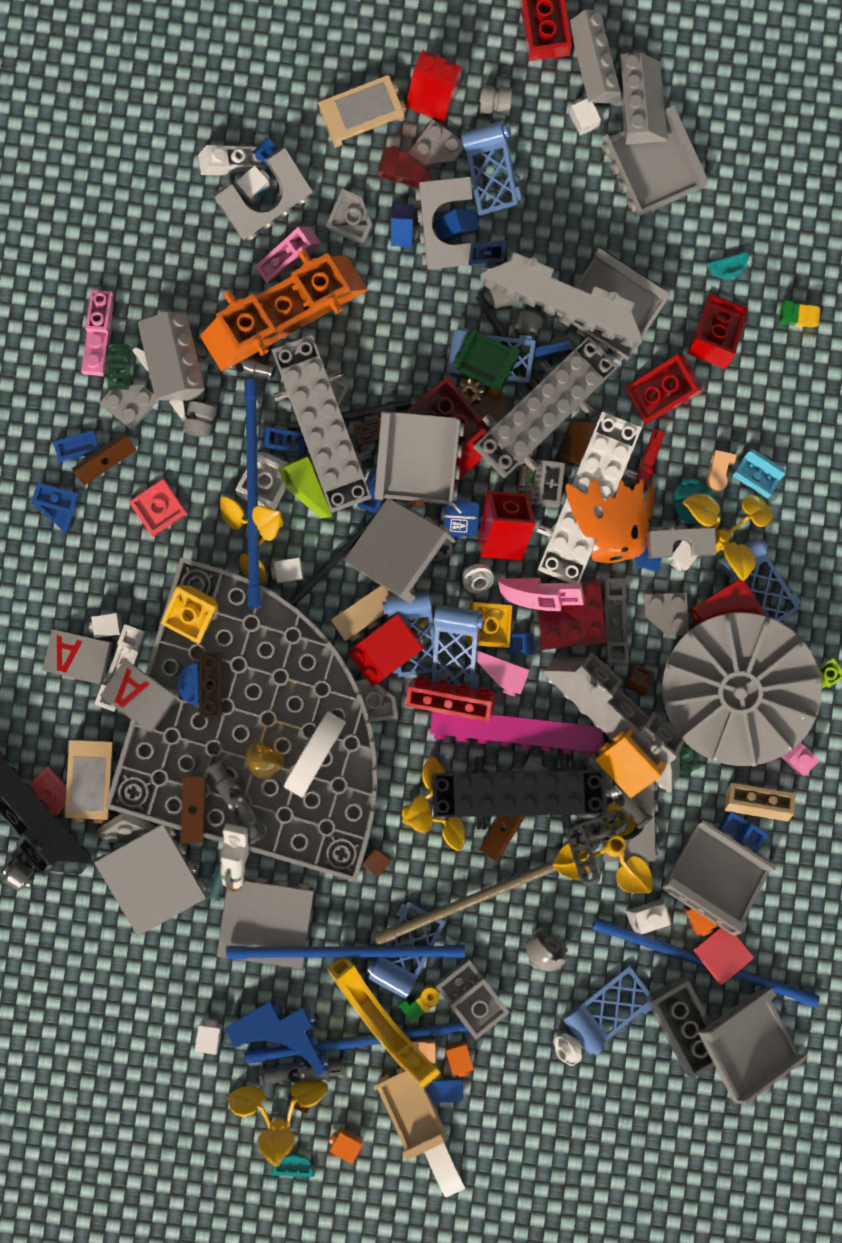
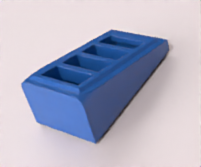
M266 426L263 429L261 448L304 455L306 442L302 432ZM270 433H274L272 444H269ZM279 434H282L281 446L278 445ZM288 435L291 436L290 447H286ZM296 437H300L298 449L295 448Z

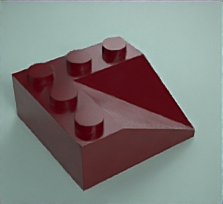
M448 376L440 380L403 412L460 418V423H464L463 437L458 436V445H462V447L479 431L487 427V424L482 421L479 414Z
M599 579L579 582L582 583L584 594L583 605H562L561 611L536 609L540 651L606 643Z

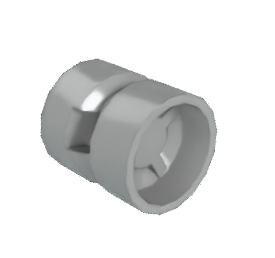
M483 85L480 113L492 114L493 111H496L497 115L509 116L512 88L500 87L499 90H496L495 86Z
M190 401L187 409L189 418L185 419L182 431L194 436L209 438L212 429L210 421L214 420L216 408L207 404Z

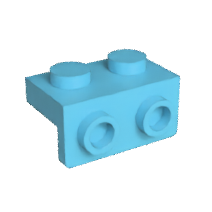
M750 449L742 458L732 476L768 499L780 479L785 475L786 470L764 457L761 453Z

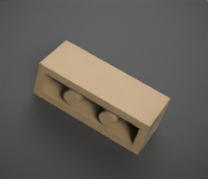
M382 586L378 587L331 619L346 642L348 640L354 642L362 636L361 631L366 628L371 630L380 624L378 620L383 616L389 618L388 614H384L382 604L383 601H386L387 596H392L387 589Z
M731 783L726 790L724 811L789 821L794 815L796 794Z

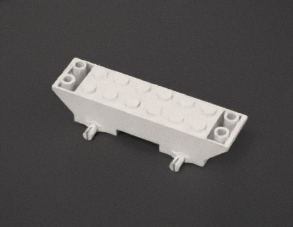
M602 412L581 463H579L572 486L588 495L589 483L595 477L602 498L606 501L608 496L614 498L622 477L635 481L638 473L626 468L642 427ZM566 497L556 524L551 529L539 524L536 531L548 536V544L538 571L568 583H579L593 551L596 539L586 537L582 533L573 516L568 497ZM594 506L593 509L596 517L601 518L603 516L602 508Z

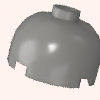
M538 928L527 941L526 953L529 963L535 969L548 972L555 971L569 959V955L566 956L568 949L555 934L551 933L549 936L544 933L546 929Z

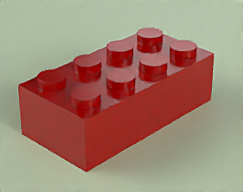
M519 0L528 62L570 56L572 43L565 0Z

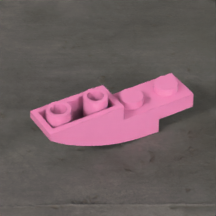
M91 290L86 322L87 336L81 369L82 374L104 376L106 360L109 358L112 330L113 292Z
M540 578L498 579L501 597L523 607L537 610L561 611L562 605L584 604L582 583L541 584Z

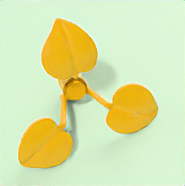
M695 494L686 498L682 503L690 510L695 519L704 526H713L715 528L716 553L724 550V555L739 578L744 581L755 568L756 558L747 546L743 544L737 546L736 542L729 543L730 534L750 518L758 527L768 525L773 518L771 507L762 498L756 495H747L742 500V508L748 515L729 531H726L724 529L717 530L720 522V517L717 514L720 512V507L712 497L705 494Z
M227 496L220 497L221 514L225 523L230 528L238 530L241 528L242 523H248V519L243 518L244 511L238 502ZM262 505L254 507L252 517L262 536L259 540L260 546L265 540L270 541L276 537L278 529L283 526V520L281 518V511L272 510ZM243 553L239 560L240 568L243 575L249 579L248 555ZM259 559L260 585L263 586L265 568Z
M430 756L422 771L424 785L430 792L425 796L415 797L411 804L403 806L402 822L410 825L420 833L428 832L431 829L432 821L441 822L444 824L442 834L446 843L454 850L461 851L465 842V827L459 817H448L447 820L434 818L430 813L431 809H429L427 799L433 796L432 774L445 773L439 761Z
M613 801L607 806V814L613 811H623ZM625 814L629 822L628 828L617 835H613L605 847L594 853V855L597 857L607 852L612 857L619 856L622 867L616 872V881L620 888L629 893H650L653 888V880L648 865L636 856L630 857L626 863L624 861L625 854L623 851L626 843L620 836L629 835L636 826V822L629 815ZM620 818L616 819L615 824L617 826L620 825ZM608 821L605 822L608 827V830L611 829ZM567 844L559 851L553 861V867L565 877L580 879L570 845ZM582 851L578 859L581 861L586 860L589 857L587 856V851ZM587 866L585 868L587 869V872L589 874L591 870L589 869V866Z
M307 1080L294 1083L290 1091L291 1095L295 1098L291 1101L286 1121L282 1119L270 1121L263 1105H261L265 1100V1094L258 1087H240L231 1092L227 1100L231 1111L238 1116L252 1115L256 1112L257 1108L261 1110L270 1130H264L260 1133L257 1139L258 1147L263 1156L277 1166L282 1158L293 1148L295 1143L293 1133L287 1129L290 1127L295 1103L298 1102L299 1106L303 1108L318 1103L328 1091V1084L326 1082Z

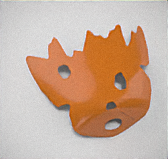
M595 477L589 483L588 495H585L570 484L566 485L568 502L578 526L586 537L597 540L593 545L591 553L594 561L610 564L638 557L644 552L648 543L647 533L650 531L648 520H651L653 517L655 480L652 482V487L650 488L649 486L645 501L643 479L640 480L639 484L635 485L632 491L620 480L615 498L608 496L606 501L602 498ZM594 506L602 508L603 516L601 518L596 517L593 509ZM634 525H637L638 528L637 539H633L631 536ZM624 547H627V548H628V551H621V550H622V548H624ZM616 556H623L622 558L617 560H610L611 558Z

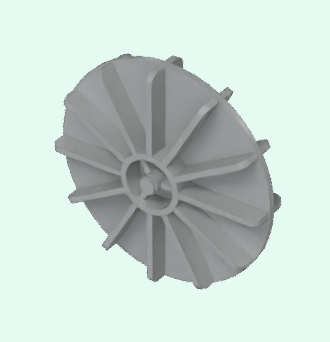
M748 612L726 613L712 617L686 633L677 643L667 661L662 685L666 713L682 741L685 740V743L713 762L734 766L752 765V767L770 762L791 752L805 738L817 718L822 690L817 663L805 642L793 630L781 622L768 616Z

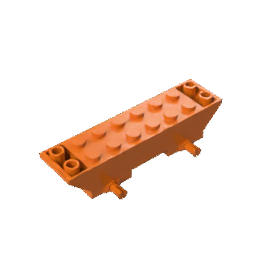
M303 249L302 252L298 253V256L304 264L299 269L293 271L291 277L256 296L251 294L244 299L236 300L231 290H228V293L225 292L223 295L229 305L226 309L216 314V319L200 335L221 372L257 352L260 355L266 354L268 352L266 347L332 310L335 314H338V311L340 313L343 310L341 307L343 304L367 292V287L346 255L329 256L326 253L319 258L311 259L306 250Z

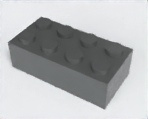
M681 976L646 996L645 999L685 1074L694 1079L714 1067L715 1065L698 1032L711 1024V1021L689 980Z

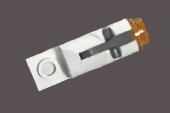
M226 823L223 830L224 846L221 851V878L225 888L229 891H237L244 884L245 863L249 855L248 828Z

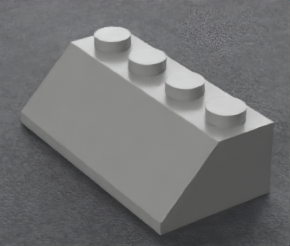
M584 10L569 21V26L588 102L619 104L621 102V92L601 12Z
M643 53L620 54L618 72L625 145L666 142L668 138L660 61Z
M167 311L139 321V331L155 400H195L205 388L187 313Z

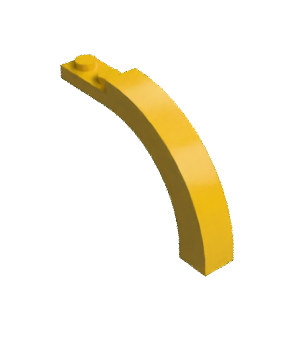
M340 957L326 968L366 1026L394 1060L422 1088L440 1074L430 1060L395 1024L369 990L355 966L346 957Z

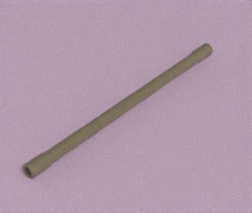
M550 861L402 924L374 934L378 946L401 935L557 870L553 867V861Z

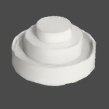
M475 564L464 571L462 581L467 591L481 593L491 587L494 576L487 565Z
M566 1033L559 1035L554 1043L556 1054L560 1060L570 1066H574L582 1059L581 1043L577 1038Z

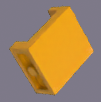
M631 728L625 733L620 731L612 739V743L606 742L598 749L600 754L595 759L630 798L658 779L667 767L662 760L655 764L631 738L634 732Z

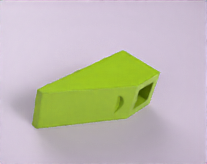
M308 457L299 458L278 468L285 487L319 518L332 516L328 502L322 492L321 483L315 475L314 465Z

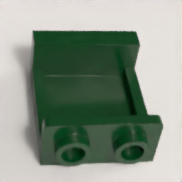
M473 328L472 332H468L463 340L465 346L462 352L458 351L454 358L455 370L502 392L520 356V349L514 346L509 348L478 333V330Z

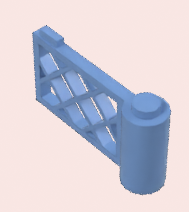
M504 121L462 133V142L467 152L478 214L480 216L520 205L519 201L522 200L521 189L516 187L508 146L511 130ZM503 148L504 157L499 163L492 159L496 150ZM483 155L486 157L481 169L475 166L474 156ZM490 160L498 165L493 176L484 172ZM502 168L508 172V178L504 184L496 179ZM482 174L490 178L485 189L479 187L478 183ZM494 181L502 186L497 197L488 192ZM506 189L512 193V202L504 203L500 200ZM487 194L494 199V202L490 208L483 209L482 201Z
M459 327L458 330L453 331L447 374L467 377L455 370V363L453 361L457 352H462L465 346L463 340L468 332L471 333L468 328ZM484 335L499 343H508L510 347H512L511 344H517L514 346L516 348L522 345L530 346L529 354L524 358L519 356L520 361L513 368L514 370L523 363L527 369L526 377H517L512 370L511 374L513 376H509L507 380L530 384L536 341L532 340L533 337L520 335L519 339Z
M754 537L744 545L753 552L756 558L753 574H749V576H752L749 589L751 592L763 594L761 602L763 611H774L773 619L781 622L801 609L799 604L802 602L795 592H790L766 552L768 546L762 538ZM726 557L720 559L721 567L731 578L732 582L738 580L739 576L730 566ZM763 562L769 568L767 577L757 575L758 566ZM756 577L766 579L764 591L753 589ZM770 580L776 581L780 585L778 594L768 592ZM767 595L778 597L775 609L764 607ZM781 598L788 599L793 607L786 612L779 610Z
M429 590L411 593L416 597L411 605L396 595L387 596L386 601L382 602L384 614L389 615V620L400 613L410 628L413 627L421 632L418 636L419 640L425 635L432 641L427 649L421 650L424 653L418 660L413 657L410 659V661L415 663L411 669L401 670V667L393 672V674L398 673V677L429 673L433 670V666H425L421 663L426 655L433 658L435 631ZM428 617L429 623L424 629L415 624L419 618Z
M437 605L434 616L435 638L432 681H440L437 680L438 673L444 670L450 677L447 682L458 686L461 682L457 677L465 673L470 679L468 686L473 689L478 688L479 675L475 674L479 628H483L484 616L478 610ZM440 631L448 632L453 639L445 644L440 638ZM463 635L473 636L472 644L468 647L459 639ZM455 641L463 649L457 655L448 647ZM443 650L452 658L445 664L439 658V653ZM464 653L471 659V663L466 667L458 659ZM453 661L461 669L455 675L447 667Z
M407 902L406 905L402 903L396 914L400 918L395 926L402 924L403 920L407 921L406 914L410 908L417 911L419 916L428 912L410 902ZM441 919L437 920L436 922L439 923L436 932L427 934L425 926H423L425 935L412 939L411 932H408L410 940L398 943L396 938L394 939L395 945H391L392 941H390L385 946H401L410 942L412 946H415L414 941L426 938L428 946H434L446 922ZM433 936V938L429 942L428 937ZM378 957L376 963L373 961L370 963L366 973L369 974V980L406 999L427 957H422L420 962L418 957H416L418 966L414 974L405 969L403 962L414 957H400V959L392 962L384 957ZM401 962V963H402V967L399 966V965H397V964H395V963Z
M628 965L583 1003L570 1010L562 1020L580 1041L587 1053L597 1055L604 1050V1044L609 1038L641 1012L646 1014L651 1010L647 1001L642 1005L634 1004L635 992H644L646 996L651 993ZM627 973L633 978L632 988L621 987L622 977ZM609 988L617 989L616 1001L604 1000L605 991ZM621 989L632 991L631 1003L619 1002ZM592 1002H600L599 1015L590 1014L586 1007ZM604 1003L615 1004L614 1017L603 1015ZM619 1005L630 1006V1012L626 1018L618 1017ZM602 1018L613 1020V1028L607 1033L601 1028Z

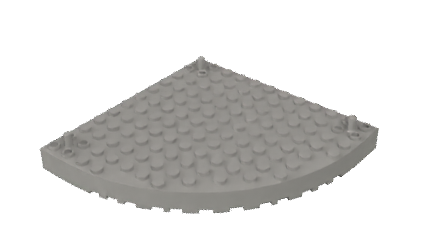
M180 557L163 617L179 584L191 586L212 597L217 602L218 609L213 615L199 644L160 623L146 673L178 695V697L154 732H149L131 719L105 808L181 830L183 776L206 777L204 837L224 843L223 830L226 823L239 826L232 810L229 809L216 789V783L212 776L205 771L213 764L222 760L225 770L229 776L232 775L245 796L247 803L257 815V821L263 831L268 833V835L252 845L250 843L251 839L248 836L249 851L356 882L375 814L378 772L372 724L364 699L352 673L336 648L321 630L283 598L260 585L261 607L248 608L249 579ZM199 652H222V718H199V706L189 704L178 693L177 680L179 674L189 664L199 662ZM209 681L207 683V688L212 689L214 687V683L212 681ZM327 711L346 721V724L302 798L286 789L284 785ZM229 791L230 799H234L237 795ZM194 805L190 807L192 813L197 812V808Z

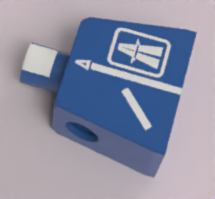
M458 498L457 501H452V506L445 504L444 527L451 531L449 535L452 538L476 536L478 534V526H481L483 516L482 513H479V504Z

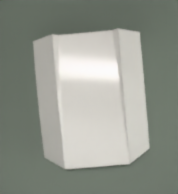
M257 452L258 505L276 510L286 489L278 468L288 464V462L267 452ZM247 469L236 487V495L244 501H247Z

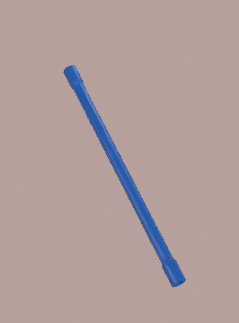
M247 379L244 381V398L246 401L248 608H260L259 530L252 517L254 507L258 506L257 381Z
M597 917L594 919L592 930L609 936L612 935L706 968L694 952L619 927L614 923ZM742 969L732 976L735 979L761 988H773L775 993L793 998L798 1002L815 1008L820 1000V996L812 992L797 989Z
M465 945L226 946V959L314 957L465 958Z
M462 1021L401 1030L409 1040L455 1033H470ZM374 1034L318 1041L319 1045L317 1048L319 1052H327L381 1043ZM288 1046L246 1050L245 1062L246 1064L264 1062L270 1059L299 1056L300 1054Z

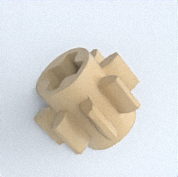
M469 377L466 381L461 379L460 385L462 387H458V389L467 401L472 404L475 399L481 400L480 393L484 391V387L479 385L480 382Z

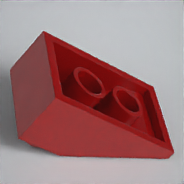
M709 293L692 335L687 354L726 369L736 354L748 308Z
M682 354L675 355L625 387L644 424H648L705 391L687 358Z
M398 613L347 652V654L370 685L374 687L425 647L401 614Z

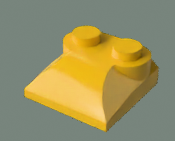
M179 584L175 589L161 624L199 644L213 615L217 612L218 604L212 597L191 586Z
M470 602L467 609L481 611V615L484 616L483 628H479L478 646L510 648L512 605ZM465 635L467 645L472 644L473 636Z

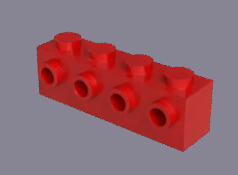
M416 677L412 679L407 687L405 706L490 722L495 711L497 693L491 692V690L486 688L473 689L464 684L457 686L451 685L447 681L440 680L435 682L428 680L426 677Z

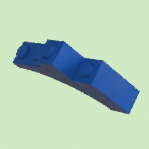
M268 1002L225 1027L234 1048L251 1042L272 1041L288 1046L302 1055L318 1076L329 1071L327 1068L329 1062L324 1053L320 1054L317 1048L319 1043L315 1035H310L309 1031L316 1028L314 1024L316 1018L311 1010L307 1011L306 1008H301L283 1019L281 1016L284 1013L279 1004L275 1005L274 1002Z

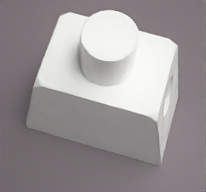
M664 898L625 910L632 931L639 934L671 925L670 914Z

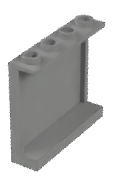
M674 105L665 110L668 138L666 142L625 145L624 131L611 137L606 134L602 142L603 144H601L603 153L610 158V167L613 174H617L620 180L618 182L619 188L628 198V208L631 213H635L636 218L705 188L708 183V178Z
M600 248L575 288L589 294L592 293L595 286L610 293L616 292L620 297L635 303L631 312L642 338L671 295ZM557 313V316L560 317L558 320L560 323L567 327L571 324L577 328L576 333L585 339L590 336L602 350L608 348L613 352L611 356L621 362L623 359L628 361L637 347L629 348L621 344L622 340L616 337L613 340L603 337V332L597 329L594 332L582 328L583 324L575 321L574 324L562 319L563 315Z
M382 411L374 499L383 500V498L442 503L452 506V501H457L458 488H454V479L459 480L460 467L456 466V458H461L462 445H458V436L463 437L464 423H460V418Z
M387 498L344 561L411 605L416 597L409 593V591L444 541L447 539L454 543L455 540L449 535L451 531L440 524L437 527L435 526V521L427 516L423 519L421 517L422 514L414 508L408 510V506L397 499L394 502Z
M703 820L695 825L661 889L735 936L743 932L746 926L743 924L769 872L775 870L776 867L770 864L771 862L767 858L753 853L749 846L739 844L734 840L733 836L728 833H722L716 829L713 823Z
M162 824L114 851L97 857L94 862L137 936L206 899L207 896L206 891L208 887L204 880H199L196 875L198 871L193 861H188L185 856L187 851L184 845L178 843L174 837L176 835L174 828Z
M244 875V882L241 887H227L217 957L226 958V946H306L315 889L310 888L311 885L305 883H298V886L289 885V881L277 880L276 883L268 882V878L255 877V880L247 879V875ZM246 958L237 960L302 969L305 958Z
M773 988L758 989L698 1032L734 1103L744 1105L754 1103L758 1095L771 1090V1086L774 1083L784 1080L787 1077V1073L800 1068L802 1062L808 1058L807 1055L798 1054L771 1001L776 997Z

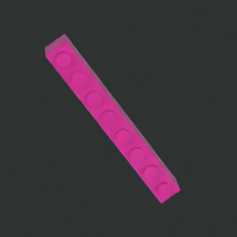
M432 711L430 734H434L435 739L447 740V736H455V741L468 742V738L477 739L476 743L489 744L490 740L498 741V746L510 747L511 743H517L519 748L532 749V745L540 746L542 751L553 752V748H561V753L574 754V750L583 751L582 755L589 756L594 751L600 753L598 749L602 746L603 730L598 729L596 726L493 715L490 722L434 711Z

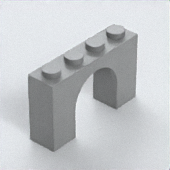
M283 147L264 159L279 184L278 199L269 209L263 211L251 210L230 183L212 195L239 237L243 240L246 238L248 241L259 234L257 232L259 229L270 227L276 222L274 219L279 215L283 217L293 210L292 206L297 203L301 205L310 199L309 195L313 191L287 150Z
M470 177L419 182V187L415 188L416 201L420 200L421 209H417L418 222L423 223V231H419L420 243L425 244V252L422 253L423 266L427 265V269H438L468 265L470 247L473 243L458 245L443 243L434 234L432 218L436 209L444 203L472 199Z
M656 781L635 795L641 802L640 805L648 814H651L653 818L635 834L623 838L626 843L623 851L625 854L624 861L633 856L639 857L643 861H656L655 856L659 855V844L655 843V834H658L659 830L658 821H655L654 814L658 812V801L654 800V791H657L658 787ZM610 838L601 840V849L605 847ZM607 852L601 854L603 862H620L619 856L612 857Z

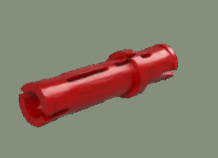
M656 429L652 430L641 466L637 468L638 474L632 490L643 479L644 493L646 492L650 476L654 474L653 467L665 436L664 432L660 430L656 432Z

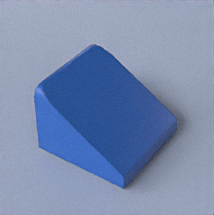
M510 633V648H508L507 654L533 655V634Z

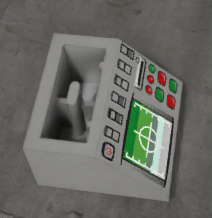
M535 461L540 466L534 472L525 463L520 465L517 493L529 494L532 506L558 509L561 502L565 463Z

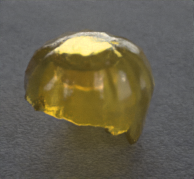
M253 743L246 750V765L251 774L258 778H270L284 765L282 753L273 751L271 747H267L262 743Z

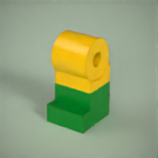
M785 300L780 305L778 324L817 327L819 326L821 308L813 305L794 304L792 301Z
M427 985L410 1002L407 999H402L399 1002V1007L410 1022L413 1023L439 1002V991L435 986Z

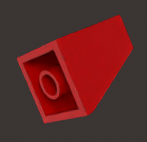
M422 50L414 67L406 108L444 124L461 85L462 66Z
M487 490L478 539L481 557L509 560L523 559L535 526L529 494Z
M741 579L731 582L689 609L692 613L690 616L696 625L726 613L748 612L765 615L749 587Z

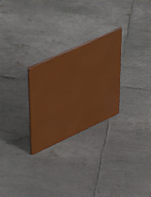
M493 388L480 393L481 400L475 399L471 404L482 419L489 414L497 423L510 412L502 392ZM487 425L485 430L489 432L491 428Z
M570 421L555 460L581 463L596 424Z

